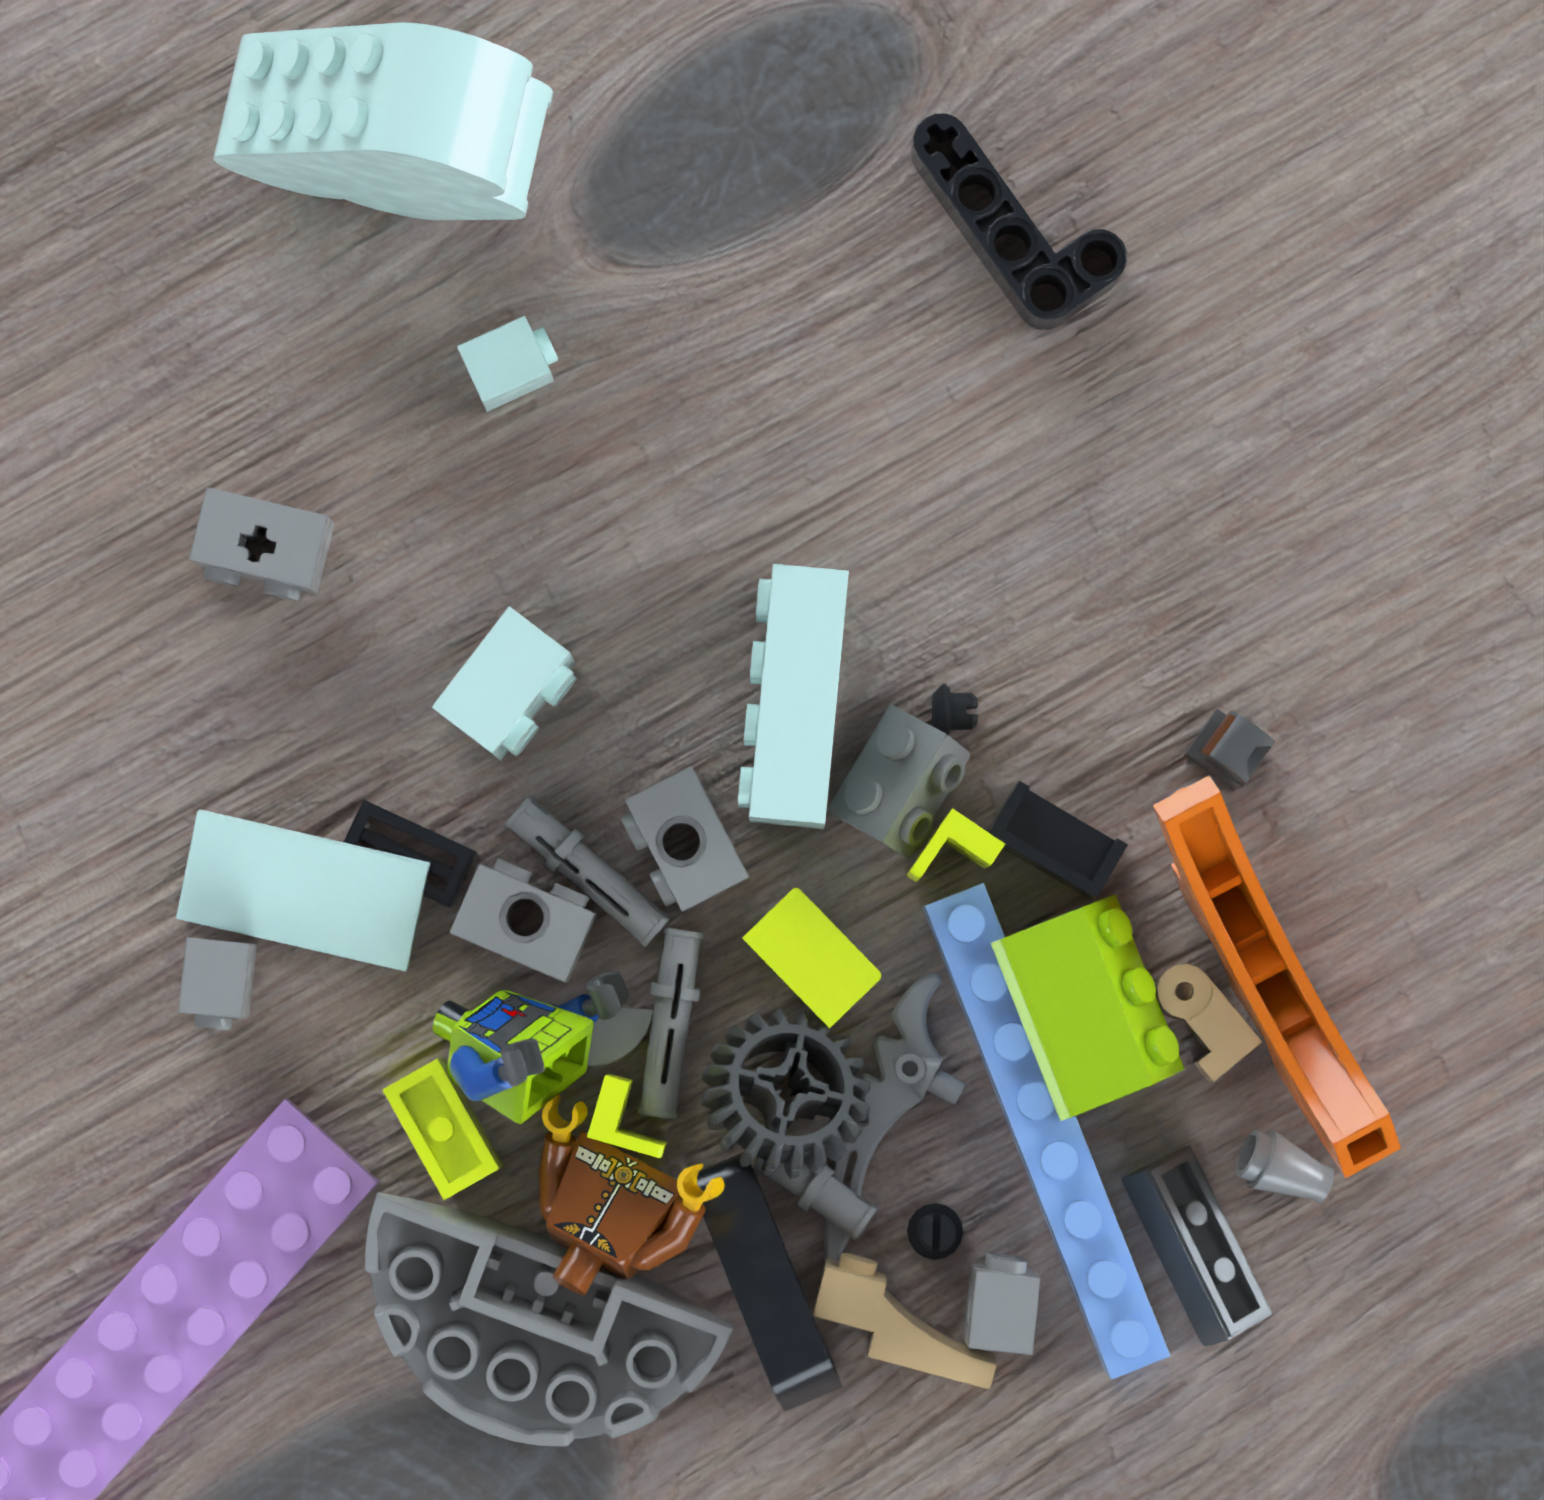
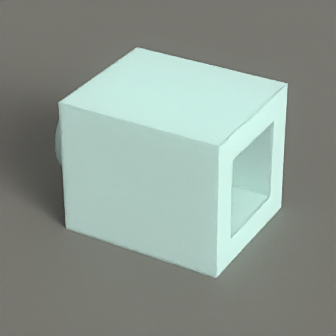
M525 316L457 346L487 412L554 382L548 365L559 361L544 327L532 331Z

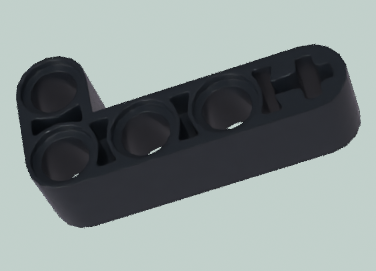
M939 113L926 117L917 126L911 148L912 162L917 172L1017 313L1029 326L1039 330H1051L1058 327L1108 293L1118 283L1127 263V250L1123 241L1115 233L1105 229L1091 230L1055 253L960 120L952 115ZM931 137H934L939 143L946 142L948 139L952 141L949 157L958 172L952 177L950 182L945 181L949 179L951 164L940 151L932 155L927 153ZM978 184L989 191L992 203L985 209L971 210L961 203L958 192L965 186ZM1014 234L1025 242L1027 254L1017 261H1008L997 254L994 241L1002 235ZM1090 249L1102 250L1110 256L1113 262V270L1104 276L1089 274L1082 266L1081 255ZM1040 284L1055 286L1063 297V305L1054 311L1040 310L1032 303L1030 291Z
M742 1152L701 1169L697 1175V1184L705 1192L710 1180L719 1176L724 1180L725 1187L723 1192L718 1197L703 1202L705 1207L703 1217L769 1383L785 1412L843 1388L824 1339L816 1325L751 1164L748 1167H741L739 1161L743 1154Z

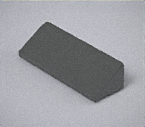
M1190 1145L1123 1177V1185L1203 1346L1228 1341L1273 1314Z

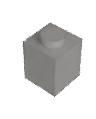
M186 937L178 1013L195 1014V1027L224 1030L232 1029L233 1018L249 1019L257 944Z

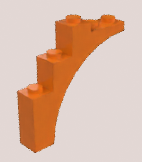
M1207 776L1188 787L1181 788L1166 799L1154 804V811L1174 860L1171 867L1184 901L1217 950L1232 990L1264 1037L1277 1074L1345 1179L1400 1150L1401 1146L1389 1112L1342 1039L1294 953L1249 862L1222 794L1211 777Z

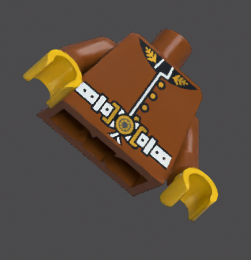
M558 1094L548 1101L542 1110V1120L549 1132L545 1135L539 1165L540 1214L547 1222L546 1227L552 1240L568 1249L552 1278L570 1291L585 1296L601 1267L629 1280L638 1270L649 1271L684 1252L705 1213L703 1202L718 1197L723 1192L725 1184L722 1177L719 1176L710 1180L705 1192L702 1191L697 1184V1175L703 1168V1163L685 1168L679 1174L678 1179H675L605 1142L588 1138V1134L581 1131L576 1141L575 1136L571 1133L585 1121L587 1106L582 1101L576 1103L572 1111V1121H566L558 1112V1104L561 1101V1095Z

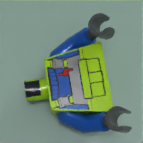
M610 971L596 976L586 985L589 995L582 994L561 1005L546 1004L509 990L498 991L474 1010L465 1008L450 1000L445 1002L434 1018L433 1033L450 1042L447 1074L450 1080L459 1085L468 1099L472 1101L482 1100L521 1125L545 1106L548 1101L586 1073L594 1023L598 1018L606 1020L614 1017L620 1010V1004L625 1003L629 999V992L621 973Z

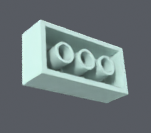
M773 564L772 579L759 578L756 622L767 623L766 642L753 641L750 684H760L761 695L760 705L747 704L744 745L756 746L754 768L741 766L738 807L750 808L749 821L752 823L824 829L849 575L847 570Z

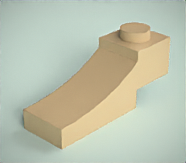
M841 1253L839 1261L826 1258L813 1305L814 1317L870 1331L867 1357L990 1390L996 1369L994 1354L980 1349L968 1348L966 1344L946 1336L914 1316L886 1289L887 1274L876 1271L878 1264L876 1261L850 1253Z

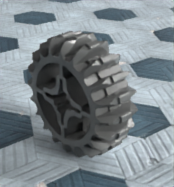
M782 1008L772 1012L768 1024L756 1013L748 1018L746 1030L737 1025L732 1026L725 1035L727 1044L717 1043L710 1053V1057L715 1065L707 1066L702 1073L703 1082L712 1088L705 1090L702 1094L701 1105L717 1109L707 1121L708 1129H727L728 1133L721 1141L720 1146L722 1151L731 1150L736 1144L741 1146L745 1150L739 1161L741 1167H748L755 1157L763 1159L762 1170L765 1177L772 1176L777 1170L779 1163H783L785 1172L792 1179L800 1175L804 1163L815 1174L821 1172L826 1166V1157L839 1161L847 1152L845 1142L855 1143L862 1133L861 1128L856 1122L864 1121L870 1111L869 1105L860 1100L870 1091V1081L853 1077L864 1066L863 1057L845 1058L843 1054L851 1044L849 1036L841 1037L835 1043L827 1037L831 1028L824 1022L820 1023L816 1030L808 1027L809 1017L806 1010L800 1011L792 1024H788L787 1017ZM767 1052H784L783 1059L778 1067L763 1068L758 1066L755 1072L741 1068L746 1061L757 1055ZM807 1061L821 1073L826 1083L814 1079L808 1071ZM789 1073L786 1085L792 1090L789 1097L795 1095L796 1097L783 1114L785 1100L779 1097L782 1090L776 1091V1089ZM744 1103L753 1105L762 1112L765 1119V1127L751 1116ZM816 1115L830 1118L829 1123L825 1127L814 1133L803 1136H787L788 1129L794 1119L807 1118L813 1120Z

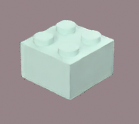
M509 606L432 708L500 761L508 751L517 757L539 729L533 721L546 701L553 707L557 706L576 681L577 677L571 671L576 662L568 650Z

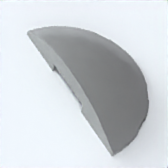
M380 1192L376 1195L367 1230L365 1270L371 1274L372 1288L377 1304L374 1316L381 1334L393 1356L402 1357L412 1372L422 1381V1389L427 1397L464 1423L488 1434L514 1442L538 1446L563 1447L568 1446L574 1439L589 1438L603 1434L616 1438L633 1432L656 1420L660 1410L675 1401L685 1391L691 1393L700 1384L723 1352L734 1325L679 1294L638 1274H635L628 1280L603 1267L598 1271L585 1296L576 1294L552 1278L568 1249L550 1238L490 1218L438 1204Z

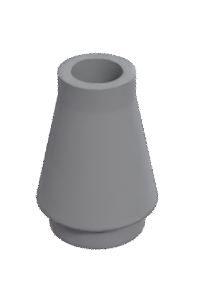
M1258 1130L1252 1131L1242 1146L1236 1164V1175L1246 1179L1249 1188L1307 1198L1317 1203L1323 1202L1327 1197L1335 1174L1333 1168L1321 1164L1274 1130H1270L1267 1133Z

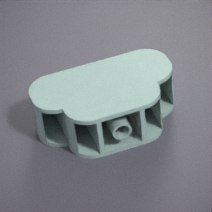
M399 22L245 34L241 37L213 160L230 171L281 189L323 198L345 199L368 208L425 220L522 219L526 216L528 208L527 195L546 111L551 106L553 90L543 82L531 77L533 64L520 54L482 38L433 25Z

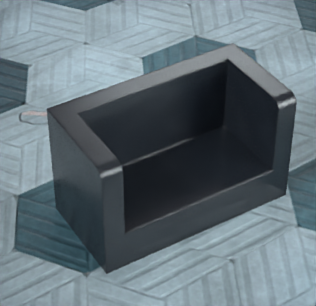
M1019 780L1014 785L987 832L1005 843L1003 849L1089 900L1096 899L1128 844L1118 838L1113 840L1033 793L1029 790L1030 786Z

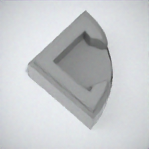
M620 1007V1010L614 1017L606 1020L598 1018L593 1025L587 1066H600L612 1063L635 1049L650 1027L654 1010Z

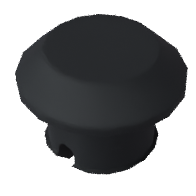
M943 683L933 693L932 726L947 735L950 734V730L971 731L977 726L978 714H968L966 709H976L978 707L977 697L971 692L951 693L950 687Z
M934 1203L924 1205L915 1211L909 1220L907 1233L911 1246L918 1254L925 1258L936 1260L946 1258L956 1251L961 1244L963 1227L955 1211L946 1205Z

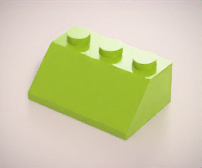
M1116 894L991 943L1060 1121L1154 1085L1185 1070L1179 1055L1178 1041L1174 1033L1168 1028L1156 997L1154 980L1144 967L1132 937L1131 922L1125 912L1122 911Z

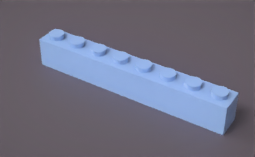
M984 883L922 907L1105 1373L1112 1380L1170 1357L1077 1118L1074 1116L1060 1121L998 964L991 943L1005 936Z

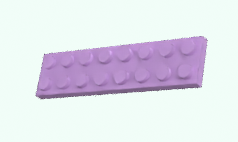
M288 1098L284 1099L1 1414L0 1500H95L380 1181Z

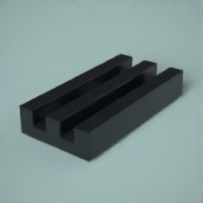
M364 799L344 840V843L357 845L359 839L389 853L430 862L429 871L449 881L444 891L426 883L423 896L449 908H452L457 898L456 895L465 881L469 867L478 853ZM370 816L459 857L455 868L449 867L365 828Z

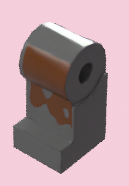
M1216 709L1184 753V756L1235 791L1248 782L1254 770L1272 748L1275 741L1259 727L1234 711L1230 710L1226 715L1219 709Z

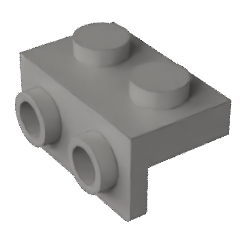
M890 704L827 811L908 859L915 848L928 837L933 826V818L948 793L953 791L961 782L965 772V765L970 758V752L946 733Z

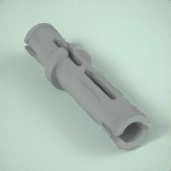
M532 795L524 800L504 824L547 860L543 866L552 873L559 870L600 908L605 910L636 937L644 947L651 942L670 920L671 916L668 913L665 914L628 882L624 876L619 874L582 842L585 838L583 833L577 828L571 832L536 802Z
M664 927L665 938L658 982H651L650 995L656 997L647 1048L641 1102L637 1113L653 1117L677 1119L678 1112L676 1110L686 1054L692 1002H699L701 989L695 988L701 939H703L704 933ZM678 964H680L678 984L676 986L674 1011L673 1016L670 1017L672 1001L674 999L677 967ZM671 1029L664 1079L661 1082L668 1030Z

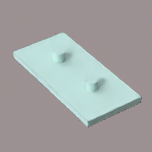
M199 809L196 815L176 919L406 972L411 957L430 862Z

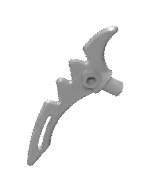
M939 973L928 974L917 980L905 992L893 1010L892 1016L902 1038L896 1040L885 1036H878L874 1040L881 1078H875L867 1073H863L858 1077L870 1081V1091L861 1098V1101L869 1105L870 1111L864 1123L856 1122L862 1130L855 1143L845 1142L846 1154L839 1161L833 1160L832 1169L835 1170V1173L832 1177L843 1184L851 1151H856L858 1157L850 1189L859 1196H861L862 1185L870 1159L877 1145L896 1120L922 1101L927 1091L955 1105L966 1085L965 1082L939 1069L944 1058L934 1048L927 1031L926 1017L928 1005L934 991L942 982V976ZM826 1218L824 1263L826 1258L838 1261L851 1237Z

